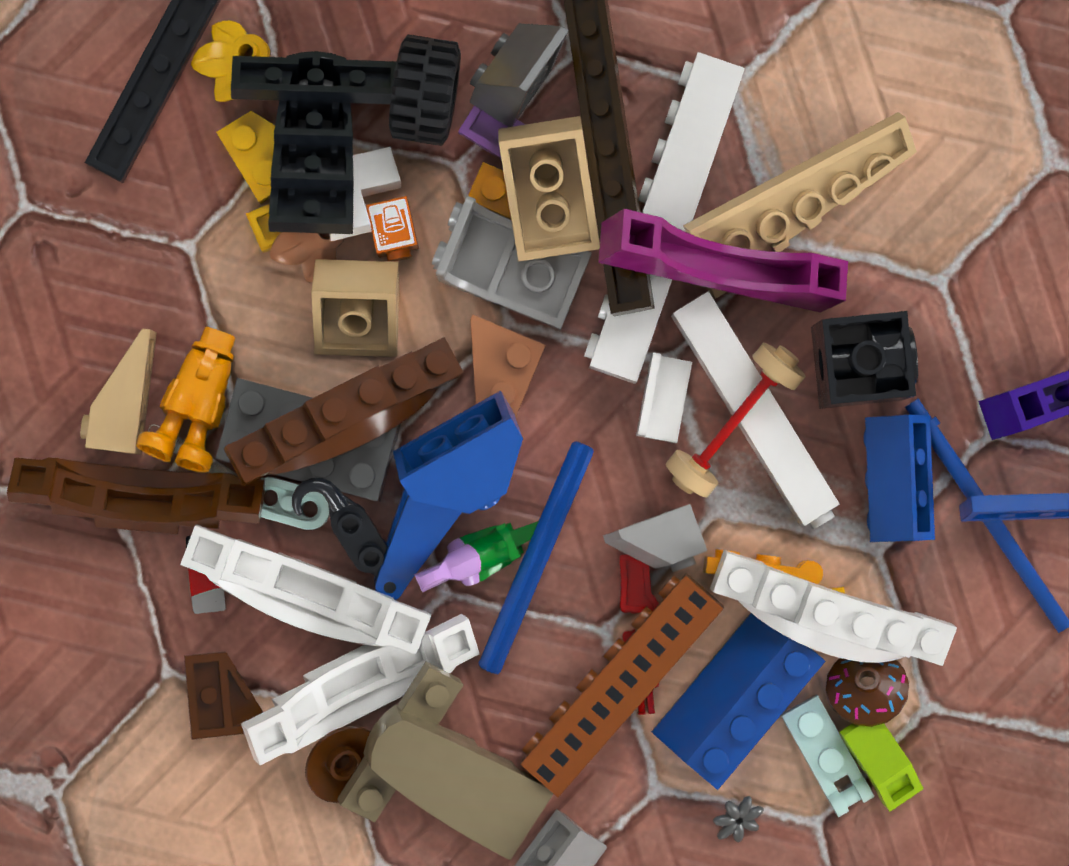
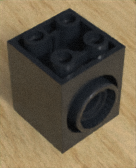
M907 311L822 319L811 327L819 409L902 401L916 396L915 384L918 380V355L915 336L912 328L909 327Z

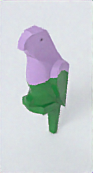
M539 521L513 529L511 523H503L453 540L448 544V553L442 562L414 574L422 593L449 580L461 581L465 586H471L487 579L511 564L515 559L521 557L520 555L524 553L522 545L531 540Z

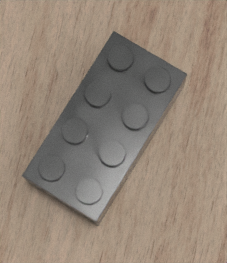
M237 378L215 459L230 462L224 451L226 445L263 428L266 423L302 406L312 397ZM401 423L382 436L345 454L301 469L276 475L302 482L310 478H324L331 481L341 492L381 502Z

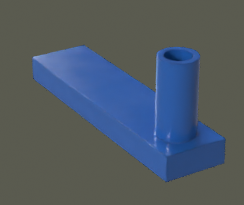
M1069 493L970 496L959 505L961 522L1069 518Z

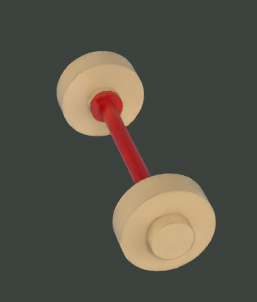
M763 342L753 354L754 361L763 369L760 372L762 380L701 455L695 453L693 456H690L681 450H676L666 462V467L674 475L672 478L673 482L680 489L688 494L695 492L702 497H708L718 485L717 479L709 471L711 465L708 461L769 386L773 385L776 387L781 383L785 387L795 390L806 376L797 366L799 359L785 347L780 345L776 349Z

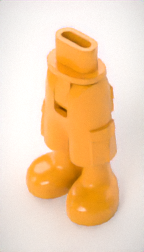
M204 327L200 341L193 342L192 349L187 354L176 378L172 379L167 386L159 406L163 413L166 414L162 425L156 432L146 431L141 433L136 442L138 449L154 458L170 462L183 421L190 419L191 425L187 437L178 450L175 463L188 470L209 472L213 463V457L205 450L207 431L219 426L225 408V391L230 377L231 363L234 360V355L230 353L236 339L233 335L211 327Z

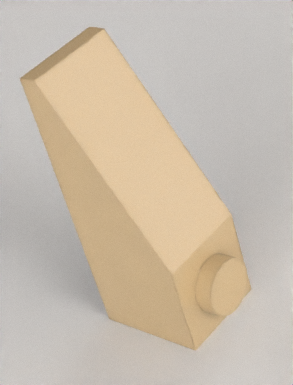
M142 329L90 406L89 415L84 414L80 436L81 439H86L85 448L141 455L142 451L136 447L138 436L145 429L157 332L150 329Z

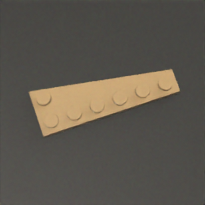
M898 112L690 221L683 225L685 232L705 240L739 248L771 252L783 251L790 245V239L805 228L813 229L822 222L821 217L838 204L844 206L858 196L864 188L873 185L917 152L906 117ZM707 287L709 293L715 299L726 292Z

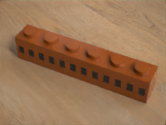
M687 573L680 580L675 575L669 579L658 592L663 600L653 611L647 606L630 624L635 629V632L629 639L624 642L618 638L603 655L608 663L598 674L591 669L575 687L581 692L571 705L564 700L548 718L554 724L543 736L537 731L521 749L526 756L520 765L556 797H559L724 609V605Z

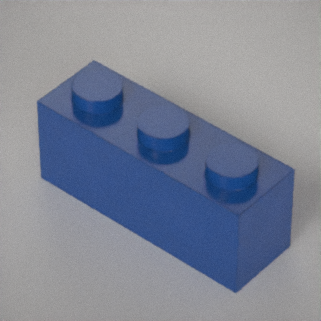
M930 415L865 417L866 429L863 441L867 451L865 484L868 489L869 500L867 527L870 531V542L935 540Z

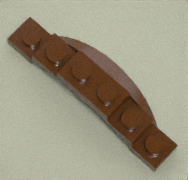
M443 337L381 367L378 365L306 401L302 406L266 423L263 428L226 445L224 451L243 486L267 474L276 475L314 465L352 451L392 430L421 409L432 398L437 388L461 377L464 372L448 342Z
M51 457L43 460L14 458L7 496L9 502L51 505L52 514L94 518L95 527L178 534L180 526L195 527V525H200L205 528L219 529L220 520L260 524L265 480L257 479L243 486L239 477L232 473L150 470Z

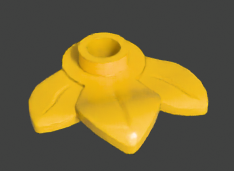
M230 20L217 22L212 25L211 32L214 41L200 47L191 61V66L195 71L207 77L215 78L214 96L218 102L233 100L231 99L233 56H244L249 48H253L252 56L270 57V49L264 39L255 34H247L241 24Z

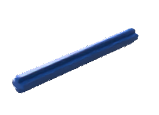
M574 441L570 446L480 658L479 666L487 672L499 674L502 670L593 456L594 450L590 446Z

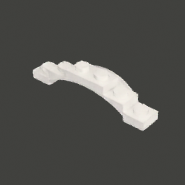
M195 525L180 564L205 574L218 587L269 616L309 632L352 643L371 646L391 645L416 655L432 615L396 601L391 596L359 585L356 581L283 553H275L241 539L236 540L200 525Z
M724 550L710 586L713 593L738 600L758 619L784 636L816 651L852 661L881 663L913 656L943 666L957 629L952 623L918 612L911 613L850 596L765 565L761 561Z
M460 614L425 631L416 655L391 645H363L304 674V684L272 699L275 707L241 723L253 759L259 765H262L284 753L292 754L324 737L329 732L341 728L403 697L425 661L448 673L453 672L457 665L480 654L469 619Z

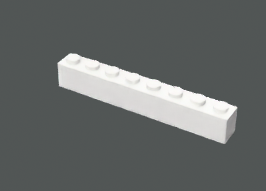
M699 52L694 63L685 62L678 83L685 87L681 102L672 100L665 120L666 124L672 125L668 140L659 138L651 161L659 164L654 180L645 178L638 201L646 203L642 213L662 217L671 225L685 232L683 225L689 223L694 218L745 68ZM650 275L655 309L614 317L610 313L608 295L605 294L598 314V318L605 320L601 334L599 336L592 333L584 357L592 359L589 366L590 369L633 384L637 383L672 279Z

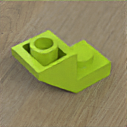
M850 724L839 732L853 759L867 774L881 802L889 812L924 789L911 762L885 724L873 727Z

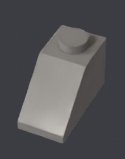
M691 504L603 535L605 543L655 569L670 565L672 572L696 564L693 556L707 551Z

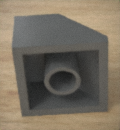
M518 23L510 36L503 33L491 52L495 58L489 66L482 63L470 81V85L475 87L470 103L507 127H513L552 71L569 30L563 26Z

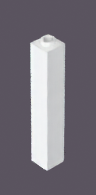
M708 291L675 311L671 317L731 415H733L762 380V377ZM768 388L738 426L798 524L806 526L810 523L813 529L835 517L832 509L840 504Z

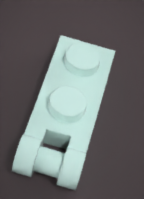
M818 695L781 714L838 817L849 812L848 807L862 800L865 803L875 797ZM847 775L853 786L839 793L834 782Z

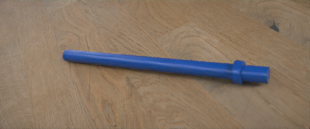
M919 398L905 406L910 415H930ZM930 416L931 447L967 499L970 496H985L939 429L940 421L936 416ZM1002 520L982 521L1056 631L1060 633L1069 627L1068 617Z

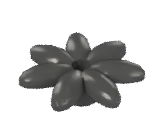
M750 796L745 797L739 806L735 805L732 801H727L725 804L726 815H720L713 819L716 825L723 826L717 834L718 839L723 840L733 834L734 840L741 842L744 837V828L749 831L759 830V825L754 819L763 813L764 808L761 806L751 808L752 799Z

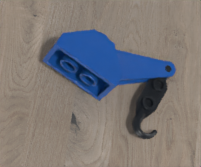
M499 391L393 451L399 481L404 489L386 542L366 510L342 494L339 488L331 481L324 478H310L296 487L292 495L293 510L296 515H302L301 502L303 497L309 492L321 493L328 502L332 530L356 568L362 572L373 574L375 590L396 600L403 594L413 579L414 574L419 571L462 512L471 514L478 509L487 510L496 505L501 496L507 493L523 441L514 412L502 391Z

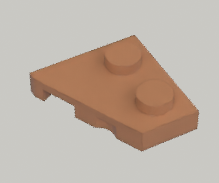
M472 315L470 324L476 404L502 391L516 418L546 345Z

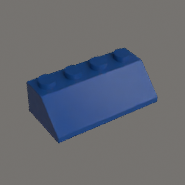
M750 613L651 732L694 771L719 790L826 661L811 648L784 636Z

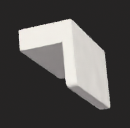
M652 353L636 436L677 443L691 372V361L664 357L660 353Z

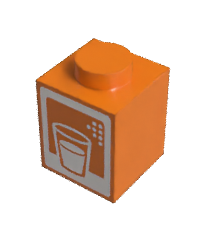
M407 196L366 205L378 257H387V261L392 262L411 258V251L419 249Z

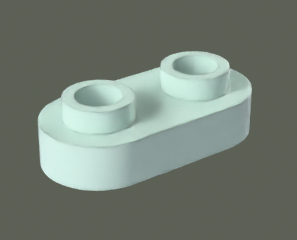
M273 477L261 478L265 480V492L273 490L278 495V501L273 506L266 505L263 500L262 518L304 530L318 529L329 519L328 502L321 493L309 492L303 497L301 502L302 509L306 502H314L318 507L317 514L313 517H307L304 513L298 516L292 507V495L299 484Z

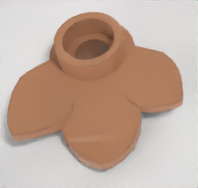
M281 232L273 242L270 258L286 265L302 264L304 277L310 283L313 282L315 260H336V248L342 244L345 238L331 241L330 236L324 237L319 233Z

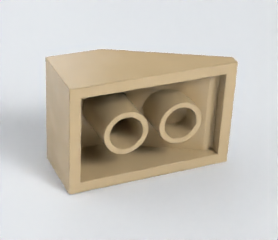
M581 116L498 129V142L518 262L598 250L600 242Z

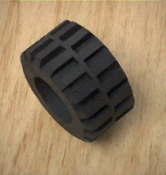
M409 34L405 37L399 49L392 86L389 112V130L392 138L442 146L447 140L453 118L460 71L461 51L458 42Z

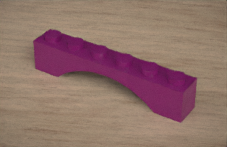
M628 209L619 211L601 224L598 263L820 313L846 301L848 261L815 253L771 252L724 245L686 233L671 225L662 217Z

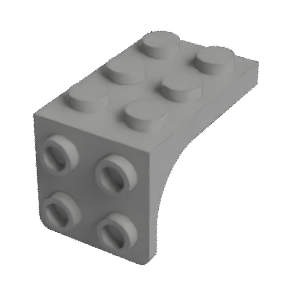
M470 196L466 197L464 204L456 202L448 221L449 230L452 231L448 243L443 241L439 243L432 261L433 269L437 270L436 276L438 281L561 330L592 252L585 251L518 262L512 221L486 209L478 204L475 198Z

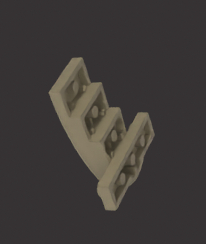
M425 661L398 705L395 704L385 712L373 726L366 741L364 758L337 799L342 807L376 822L397 790L451 828L511 860L553 796V793L535 777L517 769L512 761L479 747L472 738L438 725L464 685L459 678Z

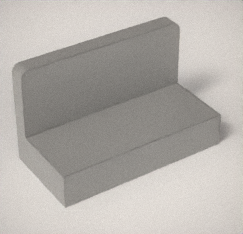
M556 809L515 866H594L607 849V846L585 832L566 814Z

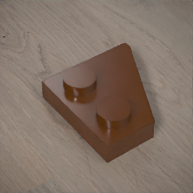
M226 652L184 656L191 739L244 734L241 723L263 713L228 654Z

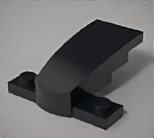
M319 51L300 52L287 55L286 58L233 56L231 99L279 101L274 129V150L270 177L269 232L353 234L354 176L351 103L390 104L397 61L346 60L345 57Z

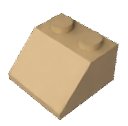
M316 259L311 290L314 354L397 357L399 262Z

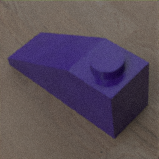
M1069 370L978 401L991 439L995 440L1022 432L1069 415Z

